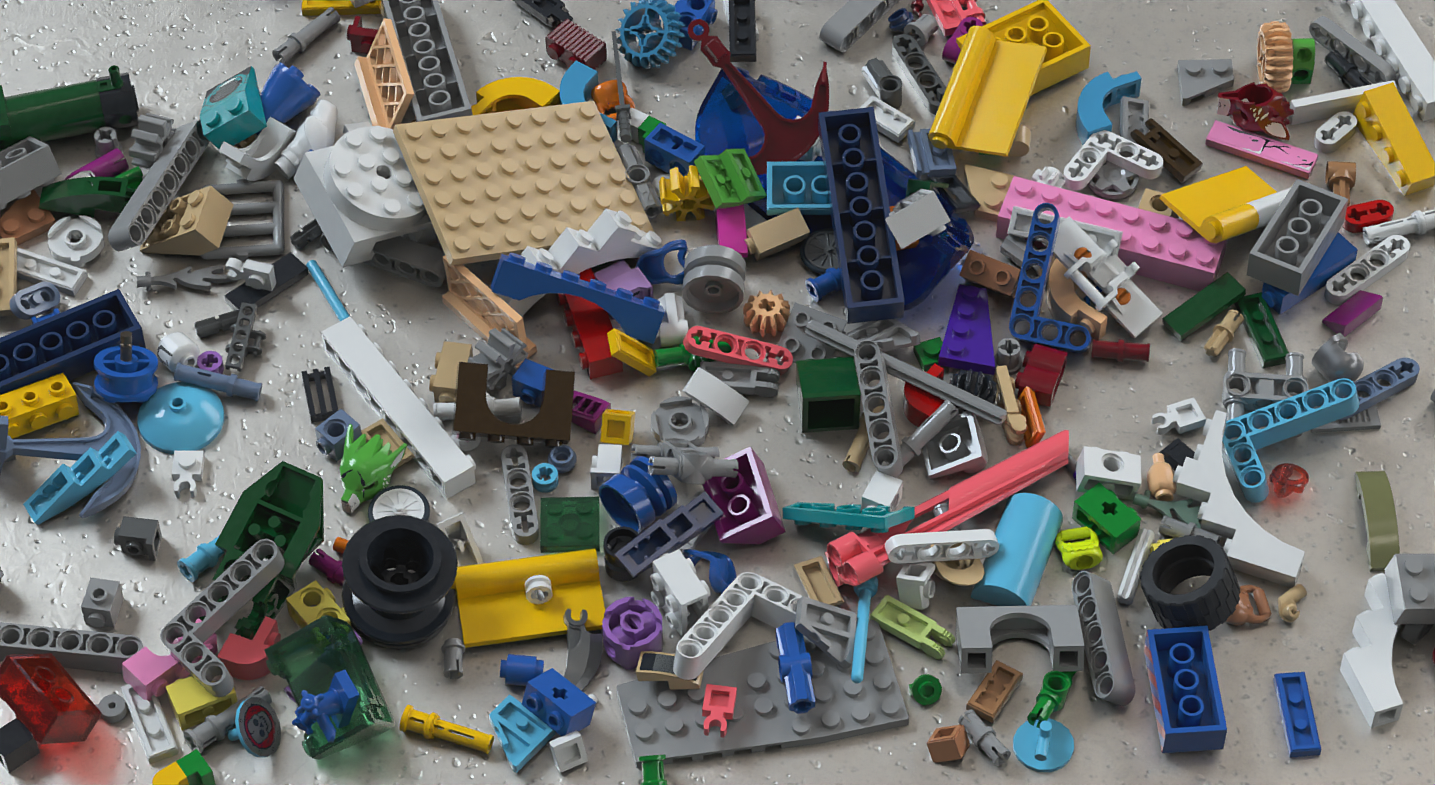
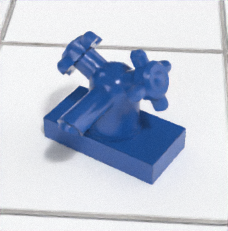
M346 670L334 674L328 692L315 696L303 690L301 692L303 696L301 705L295 710L297 717L292 721V724L305 731L307 735H311L313 733L311 726L317 721L329 743L334 742L337 731L329 717L333 719L338 729L349 725L360 695Z

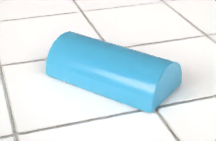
M823 161L767 162V215H782L796 208H799L802 215H831Z
M1018 493L1008 499L995 531L999 550L993 556L985 558L983 562L984 576L980 582L974 585L971 598L996 606L1032 605L1053 550L1056 536L1063 523L1062 512L1053 502L1032 493Z

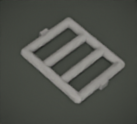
M239 179L237 183L205 185L202 187L203 189L212 186L222 195L273 192V202L234 204L230 214L273 213V223L226 226L223 237L273 234V244L221 247L202 254L201 257L203 259L237 258L240 261H246L249 257L281 255L284 252V184L282 181L248 182L247 179Z

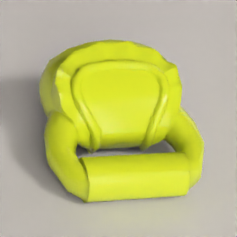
M1086 526L1060 530L1056 536L1055 544L1062 553L1064 564L1070 569L1086 570L1097 566L1102 561L1103 553L1099 547V538L1091 528ZM1090 538L1085 541L1064 543L1066 541Z

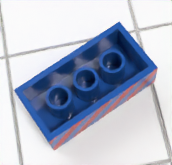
M1208 626L1147 630L1144 654L1162 753L1223 749L1227 726Z

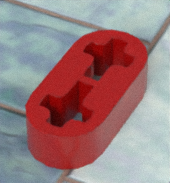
M1374 200L1347 207L1345 222L1342 226L1351 233L1364 232L1362 230L1363 227L1392 221L1394 207L1386 200Z

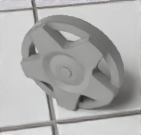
M1106 161L1094 176L1098 179L1096 184L1091 179L1088 186L1100 197L1122 199L1131 195L1136 190L1139 176ZM1134 179L1133 184L1130 186L1128 181ZM1115 189L1117 192H1110L1108 190Z

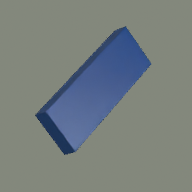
M1305 672L1274 674L1273 681L1289 757L1320 755L1322 749Z

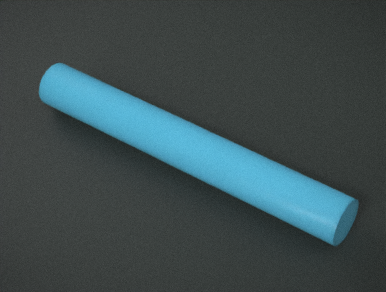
M316 260L307 262L306 266L339 321L350 317Z

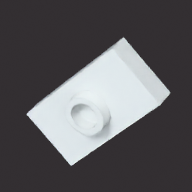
M873 95L860 107H874L877 130L897 143L908 134V130L915 128V121Z

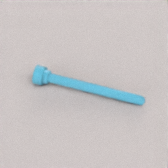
M876 576L858 586H854V591L859 597L851 680L857 684L862 682L864 676L871 598L878 591V578Z

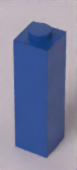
M1338 232L1299 296L1263 282L1262 297L1267 302L1268 307L1273 308L1281 315L1324 287L1331 277L1356 260L1358 249Z

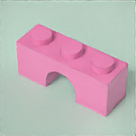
M198 618L195 623H200L202 620ZM214 633L203 644L215 655L218 649L217 636ZM183 637L176 638L172 644L180 642ZM146 646L122 663L124 681L130 684L139 696L148 701L152 700L151 697L153 695L156 697L163 695L166 692L165 686L172 684L178 679L186 678L190 674L171 654L159 656L152 653ZM197 656L196 658H194L192 663H197L198 661H200L202 659V656Z

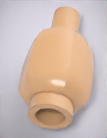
M1155 453L1152 456L1153 465L1147 472L1148 489L1156 500L1172 501L1177 488L1176 483L1173 482V469L1168 463H1165L1162 453Z

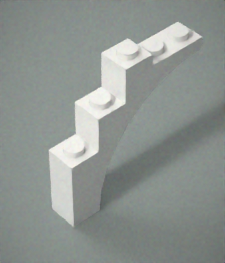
M605 209L587 232L582 229L578 231L566 227L548 251L543 248L539 250L527 246L521 256L526 258V262L535 265L537 262L549 264L553 267V271L559 273L567 270L578 274L588 268L609 261L640 258L644 253L660 249L663 246L661 238L652 231L646 233L632 225L631 218L623 211L616 212ZM500 294L497 295L520 316H523L545 294L531 296L520 301Z
M1216 410L1213 419L1208 418L1202 434L1206 436L1204 444L1197 445L1193 459L1186 457L1183 467L1178 465L1173 477V482L1177 483L1176 494L1202 502L1197 517L1202 520L1201 529L1227 538L1224 551L1233 570L1292 588L1296 585L1305 551L1288 545L1265 531L1246 513L1235 497L1226 477L1222 458V440L1226 428L1227 413Z
M1384 573L1376 574L1368 579L1364 596L1372 610H1366L1356 616L1352 633L1360 647H1354L1344 653L1340 671L1370 728L1399 720L1403 706L1393 675L1392 648L1404 624H1394L1386 575Z

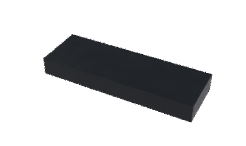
M729 0L730 62H756L755 0Z
M290 252L271 264L274 267L276 279L273 291L255 289L244 282L224 295L225 302L233 310L240 311L242 302L256 304L258 308L309 274L308 267ZM246 308L244 315H248L253 310Z

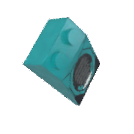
M252 66L206 92L200 113L203 135L218 149H220L223 142L234 146L267 127L255 69Z

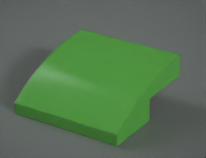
M726 149L720 155H700L694 161L716 209L748 204L767 196L745 149Z

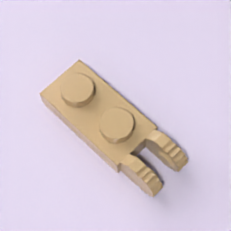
M1007 365L997 366L992 379L997 383L995 401L998 407L1007 411L1006 419L1002 423L1005 437H1007L1006 440H1008L1010 445L1017 446L1022 444L1024 440L1023 433L1027 430L1026 417L1021 415L1020 400L1015 399V381L1013 376H1009Z

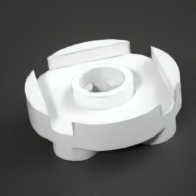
M79 215L80 219L71 220L70 216L62 218L52 225L48 232V246L51 255L57 261L78 268L83 267L86 262L94 259L105 247L100 224L93 218ZM74 238L77 240L81 238V240L76 243H72L70 239Z

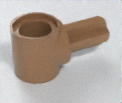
M1327 161L1325 184L1329 186L1333 193L1347 198V206H1349L1350 189L1355 186L1356 163Z

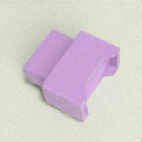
M624 260L593 274L595 280L607 285L606 288L617 291V288H623L631 291L633 297L642 300L645 296L653 298V286L638 267L631 270Z

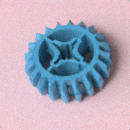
M666 0L630 2L631 10H623L626 15L625 18L618 19L621 23V28L615 29L620 34V37L617 38V43L621 44L618 50L620 53L625 54V60L632 62L634 66H642L645 69H651V67L660 68L661 63H669V56H677L674 51L676 47H683L678 42L679 38L685 37L684 33L680 32V29L685 26L683 22L679 21L682 15L676 12L675 6L668 4ZM659 15L663 20L664 29H662L661 27V20L659 19ZM636 36L639 39V46L641 47V50L637 46Z

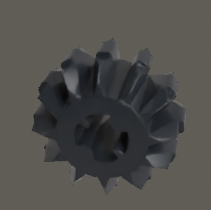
M972 369L969 372L960 370L958 374H953L949 384L992 404L995 403L997 383L992 380V376L983 375L982 371L974 372Z

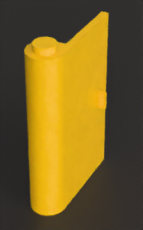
M982 26L970 27L928 134V139L932 145L939 149L950 148L1007 157L1045 58L1047 47L996 40L994 34L989 29Z
M595 548L457 567V575L451 589H455L457 592L465 648L567 634V626L563 621V616L567 609H571V618L575 621L580 620L582 610L587 611L588 618L584 624L587 631L602 629L605 606ZM544 575L551 580L553 596L548 602L533 604L526 599L525 582L532 576Z

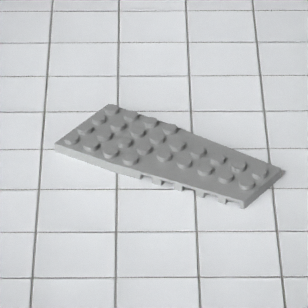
M869 620L864 676L862 682L858 684L851 680L852 665L848 669L843 668L803 635L806 653L809 652L813 674L811 681L815 695V708L810 709L807 713L797 714L794 711H789L785 684L781 683L778 664V656L780 655L777 648V640L715 657L704 669L700 689L670 690L668 681H638V679L617 685V697L636 767L642 768V763L638 761L639 756L666 754V759L663 761V765L673 764L672 759L691 757L692 761L703 760V755L722 753V757L734 755V751L751 749V752L755 753L765 751V747L781 745V749L821 744L909 725L907 710L879 623ZM706 684L737 687L733 720L726 719L727 734L724 738L721 737V728L718 726L711 727L708 736L704 735V720L707 717L702 716V707Z

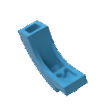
M575 61L565 72L561 80L560 105L588 102L591 98V90L598 85V71ZM600 113L614 143L618 139L617 121Z
M1137 71L1120 75L1112 79L1109 72H1105L1092 79L1083 88L1079 96L1076 115V132L1082 145L1085 144L1093 133L1103 130L1112 132L1113 124L1104 112L1107 108L1120 103L1123 96L1130 98L1139 97L1142 78Z

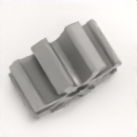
M146 113V115H140L138 118L139 130H132L131 138L136 139V142L129 148V156L134 157L131 163L133 166L150 170L176 131V128H172L173 119Z
M494 328L489 331L490 335L487 344L481 339L477 342L475 348L480 353L474 357H469L468 362L488 364L487 387L493 390L494 386L501 390L507 385V375L510 374L513 377L518 370L515 365L524 361L525 358L527 359L528 353L523 350L526 344L508 330L502 328L500 332Z

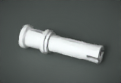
M1435 209L1424 212L1417 210L1406 218L1363 227L1364 241L1369 245L1385 240L1392 235L1403 236L1410 233L1424 235L1426 231L1435 229Z

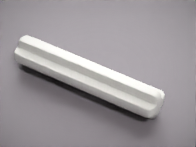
M1145 528L1139 530L1118 592L1117 600L1120 603H1125L1126 605L1133 603L1140 582L1142 565L1148 558L1150 545L1154 540L1155 534L1152 530Z

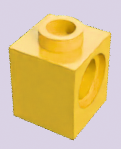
M606 409L602 415L600 442L629 445L633 441L635 412Z

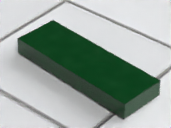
M1226 272L1163 317L1162 322L1182 341L1244 297L1246 289L1230 273Z
M1260 292L1242 297L1234 303L1238 314H1242L1244 317L1243 325L1262 368L1286 364L1285 357L1289 351L1267 302L1262 297L1263 293Z

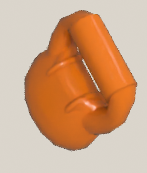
M617 80L600 83L591 90V97L598 111L604 114L605 110L609 111V109L620 105ZM622 82L625 105L630 104V108L635 109L633 99L628 95L626 85ZM613 113L606 116L616 120L617 113Z

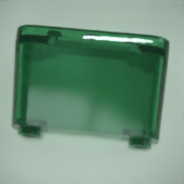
M324 615L264 650L268 657L266 664L269 671L274 676L278 675L287 680L298 707L301 705L303 698L301 692L303 690L315 696L328 692L334 674L346 670L360 694L349 725L338 729L333 719L329 717L337 731L334 742L329 743L317 721L311 726L313 730L311 735H307L306 732L304 733L302 746L307 755L312 757V759L319 760L394 728L395 723L357 636L346 621Z

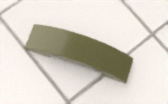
M1385 471L1355 472L1358 498L1362 500L1368 538L1366 549L1370 572L1385 571L1393 556L1400 554L1398 525L1391 486Z

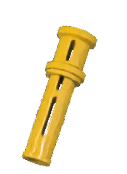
M412 705L406 706L400 720V731L406 732L410 730L424 735V738L428 740L437 737L482 751L486 754H489L494 742V735L492 734L489 735L441 720L438 713L432 712L427 714L415 710Z

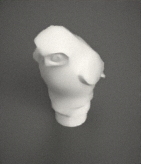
M320 99L317 102L316 107L310 112L311 116L306 118V121L299 127L292 142L282 150L281 157L274 162L277 170L286 179H290L297 172L304 153L310 149L318 150L333 146L338 110L329 101Z

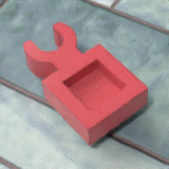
M706 684L702 707V716L707 717L704 720V735L708 736L709 729L713 726H718L721 728V737L724 738L726 736V719L733 720L737 687Z

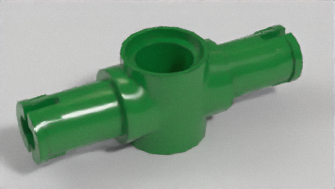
M694 336L696 344L700 345L699 337ZM710 340V341H709V342H710L709 348L711 347V344H712L713 340ZM718 342V348L722 352H731V347L728 343ZM683 343L679 344V347L655 349L654 353L657 368L681 364L682 366H689V369L695 372L697 368H700L702 361H717L689 353Z
M1051 671L1044 676L1041 690L1036 697V705L1027 716V720L1032 726L1039 720L1036 727L1040 728V723L1047 721L1052 712H1057L1064 707L1068 691L1072 686V679L1077 671Z

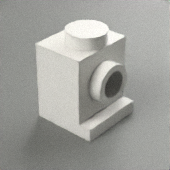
M611 443L599 444L598 456H592V468L590 470L591 489L599 490L600 486L613 475L621 474L623 466L622 445Z
M925 562L904 564L896 577L900 602L916 610H923L929 606V598H932L935 593V582L931 579V575L935 570V564Z

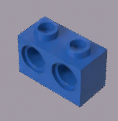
M715 0L677 1L675 11L682 15L679 21L685 25L680 29V32L684 33L685 37L679 38L678 41L683 48L692 51L698 43L693 41L688 35L687 29L693 20H704L708 26L715 22L718 13L717 9H715ZM697 25L693 28V32L696 35H702L704 29L702 26Z
M659 123L644 139L645 161L669 174L670 169L678 167L679 172L683 176H687L689 166H696L694 161L700 155H705V145L662 123Z

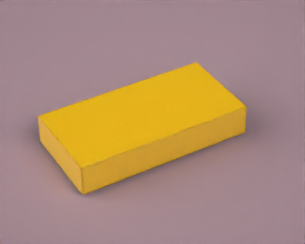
M614 328L607 333L611 356L649 377L657 372L653 349Z

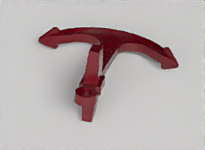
M701 19L693 20L687 29L689 37L693 41H701L700 51L713 67L721 68L763 130L764 144L761 150L756 155L749 157L756 174H767V162H795L800 159L819 137V113L828 112L827 62L823 61V67L815 85L812 104L808 113L799 119H786L775 111L730 62V51L723 45L718 36L709 35L708 24ZM700 25L703 27L704 32L702 35H696L693 32V28Z

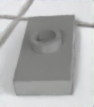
M1123 96L1120 100V136L1136 143L1130 135L1133 130L1138 129L1144 135L1149 132L1145 125V122L1149 119V101Z

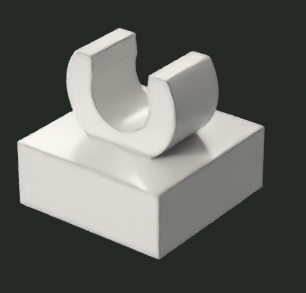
M577 730L549 742L555 766L560 773L588 761L582 737Z

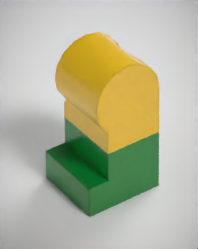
M197 749L157 772L152 781L153 785H216L212 769Z

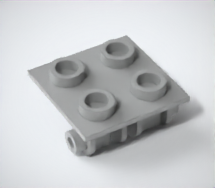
M795 302L778 346L785 347L791 352L793 362L806 359L833 358L836 349L806 335V326L811 320H815L846 334L844 328L847 320Z

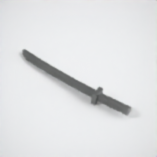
M611 31L620 105L615 106L617 113L616 121L619 120L621 141L627 143L632 139L629 120L631 119L630 104L625 105L616 31Z

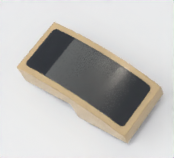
M641 651L636 675L638 681H668L670 690L700 689L704 670L695 679L684 680L673 672L675 654Z

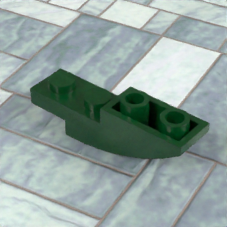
M81 177L67 179L42 187L39 209L94 217L95 209L121 213L136 189L127 188L128 179Z

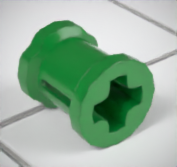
M666 754L638 757V761L642 763L643 782H641V785H668L667 780L664 778L663 765Z

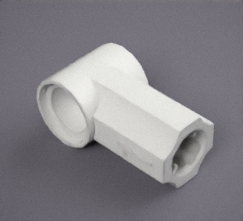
M666 293L658 299L665 311L659 328L661 348L679 346V344L683 343V339L688 332V322L684 319L682 297L677 296L675 293Z

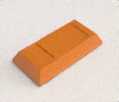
M1025 387L1018 399L1021 403V415L1025 416L1027 421V430L1023 434L1026 448H1029L1039 443L1046 431L1035 392L1029 387Z

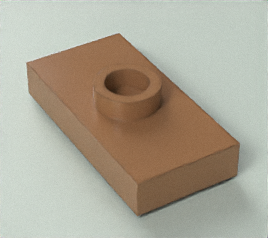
M996 660L992 666V673H987L968 701L966 710L972 709L977 716L993 723L1022 681L1023 673Z

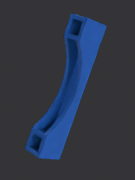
M509 253V256L501 254L491 283L492 292L518 301L546 293H563L582 297L607 311L620 324L626 335L654 344L665 314L660 301L646 296L643 300L633 297L631 291L623 288H617V291L606 288L607 285L595 279H591L590 282L581 280L578 274L564 270L563 273L553 271V267L549 264L537 262L535 265L526 262L525 257L516 253Z

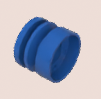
M637 456L629 465H626L621 470V474L613 475L599 488V497L602 505L615 523L620 527H630L639 534L655 521V517H661L677 503V493L667 475H650L648 465H653V463H649V458L644 456Z

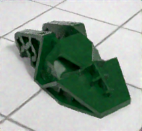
M284 461L280 462L242 492L215 543L226 554L212 579L213 581L259 540L269 539L275 542L284 558L285 564L282 571L252 598L254 604L251 613L247 618H239L234 627L237 630L236 635L253 640L265 616L272 619L276 618L285 605L286 598L291 596L297 587L295 575L302 562L324 541L323 479ZM267 555L264 559L269 560L273 555ZM251 575L244 576L240 581H246ZM228 595L221 597L218 602L226 600ZM206 616L199 617V619L203 621Z

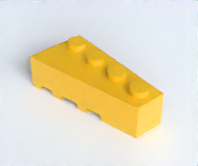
M1394 83L1364 91L1353 112L1357 119L1356 126L1394 180L1395 185L1404 196L1433 187L1435 185V162Z

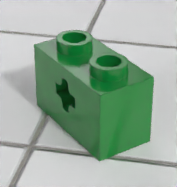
M1101 483L1096 484L1074 501L1072 519L1081 527L1087 526L1098 535L1099 543L1113 555L1138 536L1141 523L1138 513L1133 508L1127 507L1112 490L1106 489Z

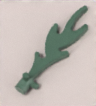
M1145 490L1144 495L1135 493L1132 504L1141 506L1142 509L1147 508V506L1170 518H1172L1170 511H1174L1181 522L1186 524L1190 522L1195 523L1197 528L1201 529L1199 521L1202 520L1197 518L1200 506L1188 507L1193 503L1192 498L1181 501H1160L1149 499L1151 494L1149 490Z

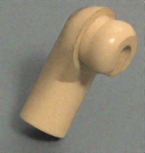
M1296 584L1278 598V613L1283 621L1293 622L1299 617L1300 610L1297 611L1296 603L1307 595L1304 586Z

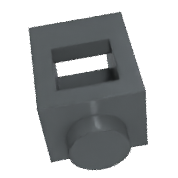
M123 516L121 527H117L114 533V544L120 545L123 553L135 556L140 554L148 555L149 560L156 561L162 539L159 521Z

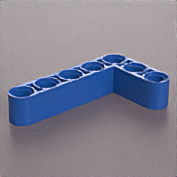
M1042 203L1035 208L1010 317L1009 330L1012 336L1021 342L1038 344L1073 353H1083L1090 348L1092 342L1090 333L1085 327L1039 317L1060 224V215L1057 208L1053 204ZM1044 211H1051L1055 214L1054 220L1049 224H1043L1039 221V216ZM1044 238L1048 241V247L1045 251L1038 252L1033 249V244L1037 239ZM1031 266L1042 268V275L1038 279H1030L1027 276V271ZM1032 293L1036 296V302L1033 306L1025 307L1021 304V298L1024 294ZM1019 321L1030 323V330L1027 334L1019 335L1015 332V326ZM1049 326L1058 329V336L1052 341L1043 338V331ZM1081 332L1086 335V341L1082 346L1071 344L1070 339L1074 333Z

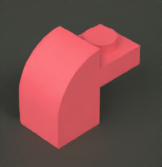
M265 616L253 640L233 633L229 634L217 658L225 665L232 677L240 680H255L266 676L276 667L275 650L278 648L281 640L277 620Z

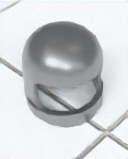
M1341 333L1331 337L1318 349L1312 358V365L1328 382L1342 378L1355 382L1363 371L1364 362L1358 352H1345L1348 340Z

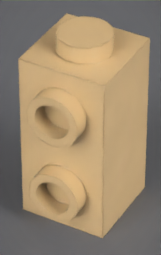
M796 208L749 228L746 233L747 239H744L747 244L748 253L750 255L754 254L756 260L759 261L807 239L810 230L799 208Z
M444 341L442 351L436 353L435 369L437 371L436 375H431L429 391L434 392L435 403L455 402L457 366L459 362H468V358L473 357L472 344Z

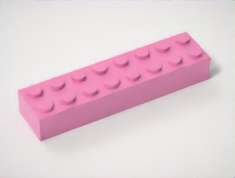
M1016 176L1012 179L998 214L996 237L1005 239L1009 235L1007 232L1013 206L1035 210L1042 203L1053 204L1057 208L1060 217L1068 218L1070 216L1076 221L1122 231L1123 235L1118 257L1126 266L1135 261L1140 267L1136 275L1196 291H1201L1216 280L1227 240L1219 243L1207 241L1181 219ZM1044 211V212H1043V213L1055 215V214H1054L1053 212H1051V211ZM1035 241L1033 244L1038 249L1046 247L1040 241Z

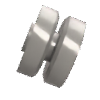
M722 245L701 246L689 252L685 258L682 289L683 299L687 305L696 311L707 314H722L738 308L744 299L746 262L742 255L734 249Z

